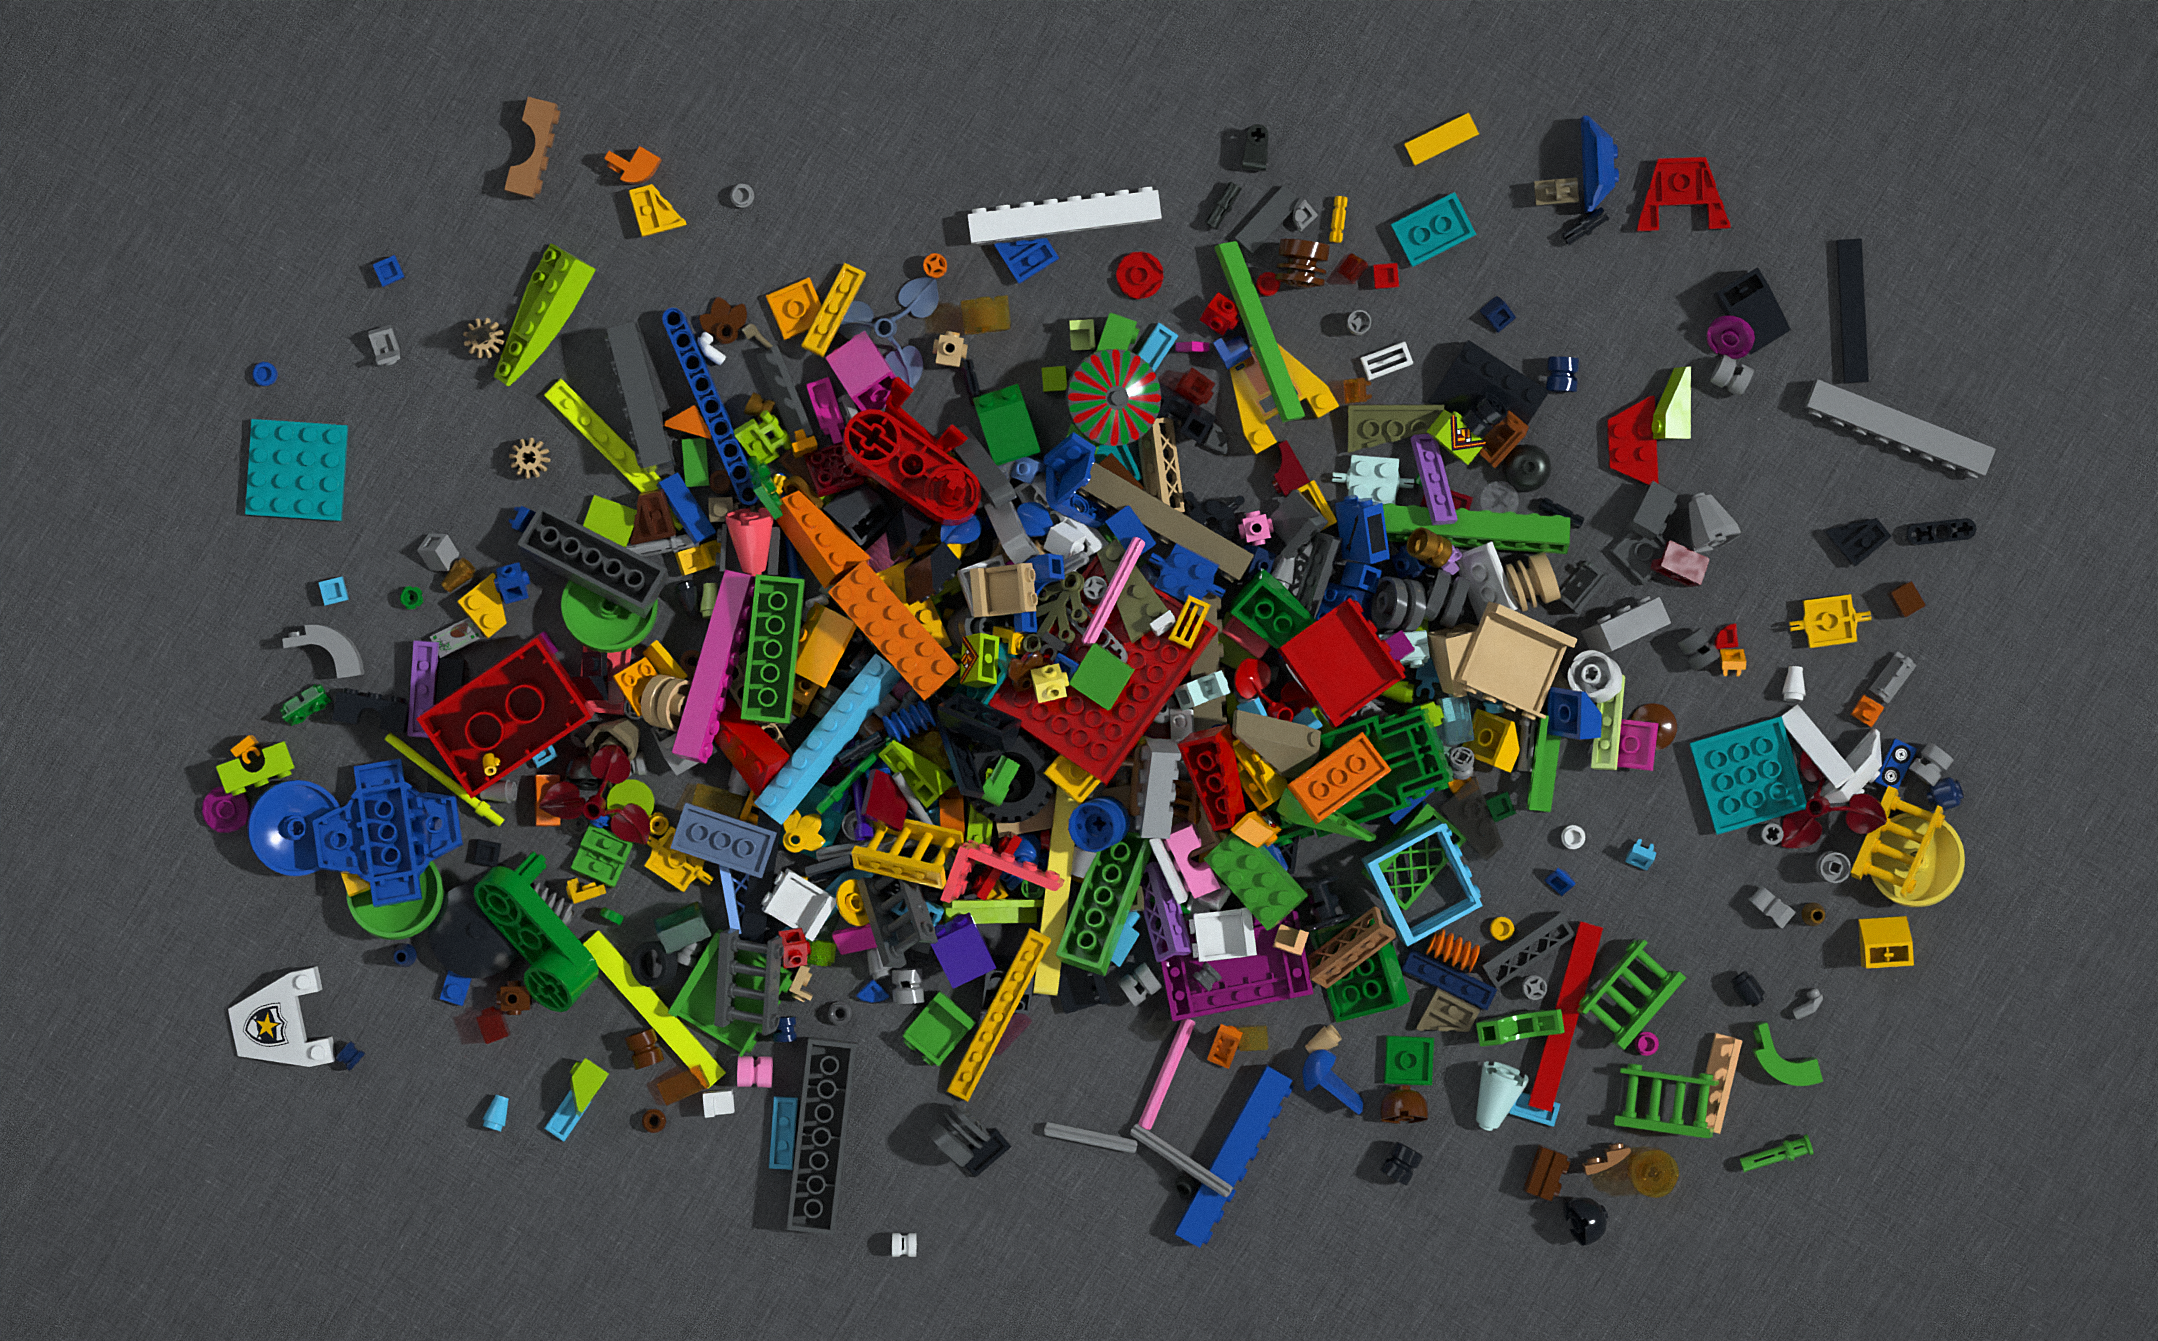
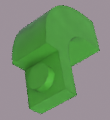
M1561 1009L1528 1011L1495 1017L1476 1023L1480 1047L1500 1045L1517 1039L1562 1034L1565 1032Z
M1765 1021L1755 1023L1756 1030H1753L1756 1044L1760 1043L1761 1047L1753 1048L1752 1051L1764 1071L1775 1079L1794 1086H1809L1823 1082L1817 1058L1810 1057L1799 1061L1782 1059L1774 1048L1768 1023Z

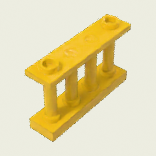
M1888 785L1880 803L1885 810L1887 822L1875 831L1867 833L1851 870V875L1861 880L1863 875L1867 876L1870 874L1902 887L1900 895L1906 899L1907 894H1912L1917 881L1914 878L1936 827L1941 828L1945 815H1943L1941 806L1937 805L1935 812L1932 813L1900 800L1898 790ZM1898 809L1930 822L1925 835L1891 822V819L1888 818L1891 810L1895 811ZM1882 831H1890L1921 844L1916 856L1914 857L1882 844V841L1879 840ZM1879 852L1911 865L1906 879L1873 866L1872 862H1870L1872 854Z
M906 818L903 829L899 832L873 821L875 833L868 846L864 848L855 845L851 852L855 869L943 889L946 884L943 864L951 849L958 850L959 846H963L964 840L961 831ZM885 833L898 836L889 853L877 851ZM907 838L920 841L911 858L898 856ZM929 844L942 846L934 863L921 861Z

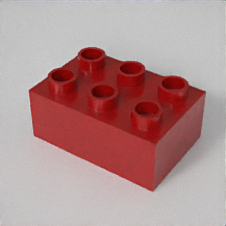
M539 634L422 712L416 719L472 799L591 719L595 712L543 636ZM487 753L494 754V758H499L501 762L500 766H498L499 769L491 776L485 774L483 767V757Z

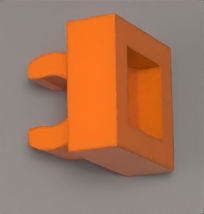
M1863 694L1850 715L1872 728L1884 707Z

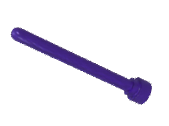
M855 735L847 744V749L855 745ZM859 760L850 764V772L859 764ZM860 776L852 784L857 817L856 829L853 831L856 841H865L872 839L874 835L870 823H867L866 817L861 815L864 797Z

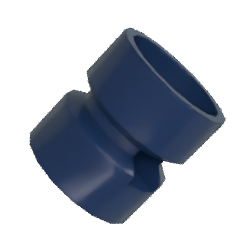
M1548 357L1547 370L1551 375L1547 377L1546 389L1553 392H1577L1578 379L1574 374L1579 369V358Z

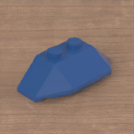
M1587 115L1580 118L1585 214L1591 213L1615 187V183L1619 182L1618 168H1614V159L1618 157L1617 144H1613V138Z

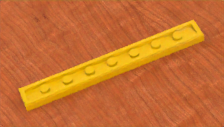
M1031 928L1029 929L946 1092L967 1102L969 1101L1048 948L1051 938Z

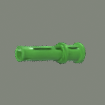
M1805 1134L1803 1138L1790 1142L1786 1140L1782 1143V1146L1739 1158L1745 1173L1746 1171L1785 1159L1794 1161L1796 1157L1805 1154L1813 1155L1814 1153L1810 1139ZM1774 1155V1157L1754 1162L1755 1160Z

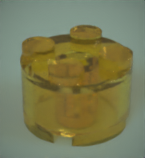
M1008 295L996 296L994 301L990 297L976 298V303L975 299L960 301L965 335L1011 330Z
M1646 1147L1637 1151L1629 1159L1628 1178L1633 1187L1641 1194L1659 1198L1673 1190L1679 1177V1169L1676 1161L1667 1152L1657 1147ZM1654 1167L1656 1170L1658 1169V1171L1655 1172V1177H1652L1648 1174L1649 1172H1651L1650 1168Z

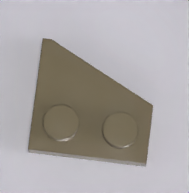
M1437 987L1416 1029L1419 1031L1427 1029L1469 1032L1480 1009Z

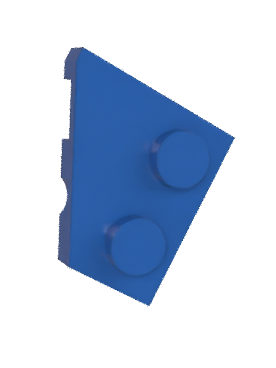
M1047 238L1008 243L1001 242L994 245L1018 284H1021L1059 260L1058 255Z

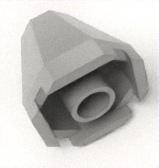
M1703 492L1691 497L1692 501L1688 504L1693 551L1697 553L1709 552L1713 550L1712 547L1724 546L1740 537L1741 531L1738 524L1711 494L1705 495Z

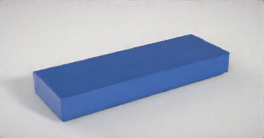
M678 472L658 482L657 488L664 489L668 505L694 545L716 533Z

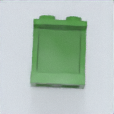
M939 991L903 1033L902 1036L905 1038L903 1042L913 1051L916 1048L924 1054L922 1059L929 1065L933 1066L936 1064L940 1066L964 1035L975 1025L976 1020L943 992Z

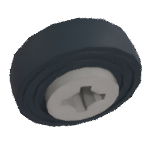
M982 530L978 539L968 544L965 553L960 559L962 562L960 566L962 568L988 560L993 550V542L989 534Z

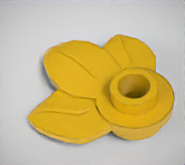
M796 809L793 810L783 823L786 832L783 837V845L786 850L792 853L801 852L803 849L816 851L824 845L826 840L817 834L822 821L819 814H809L801 817ZM794 836L798 837L799 843L793 844L791 838Z

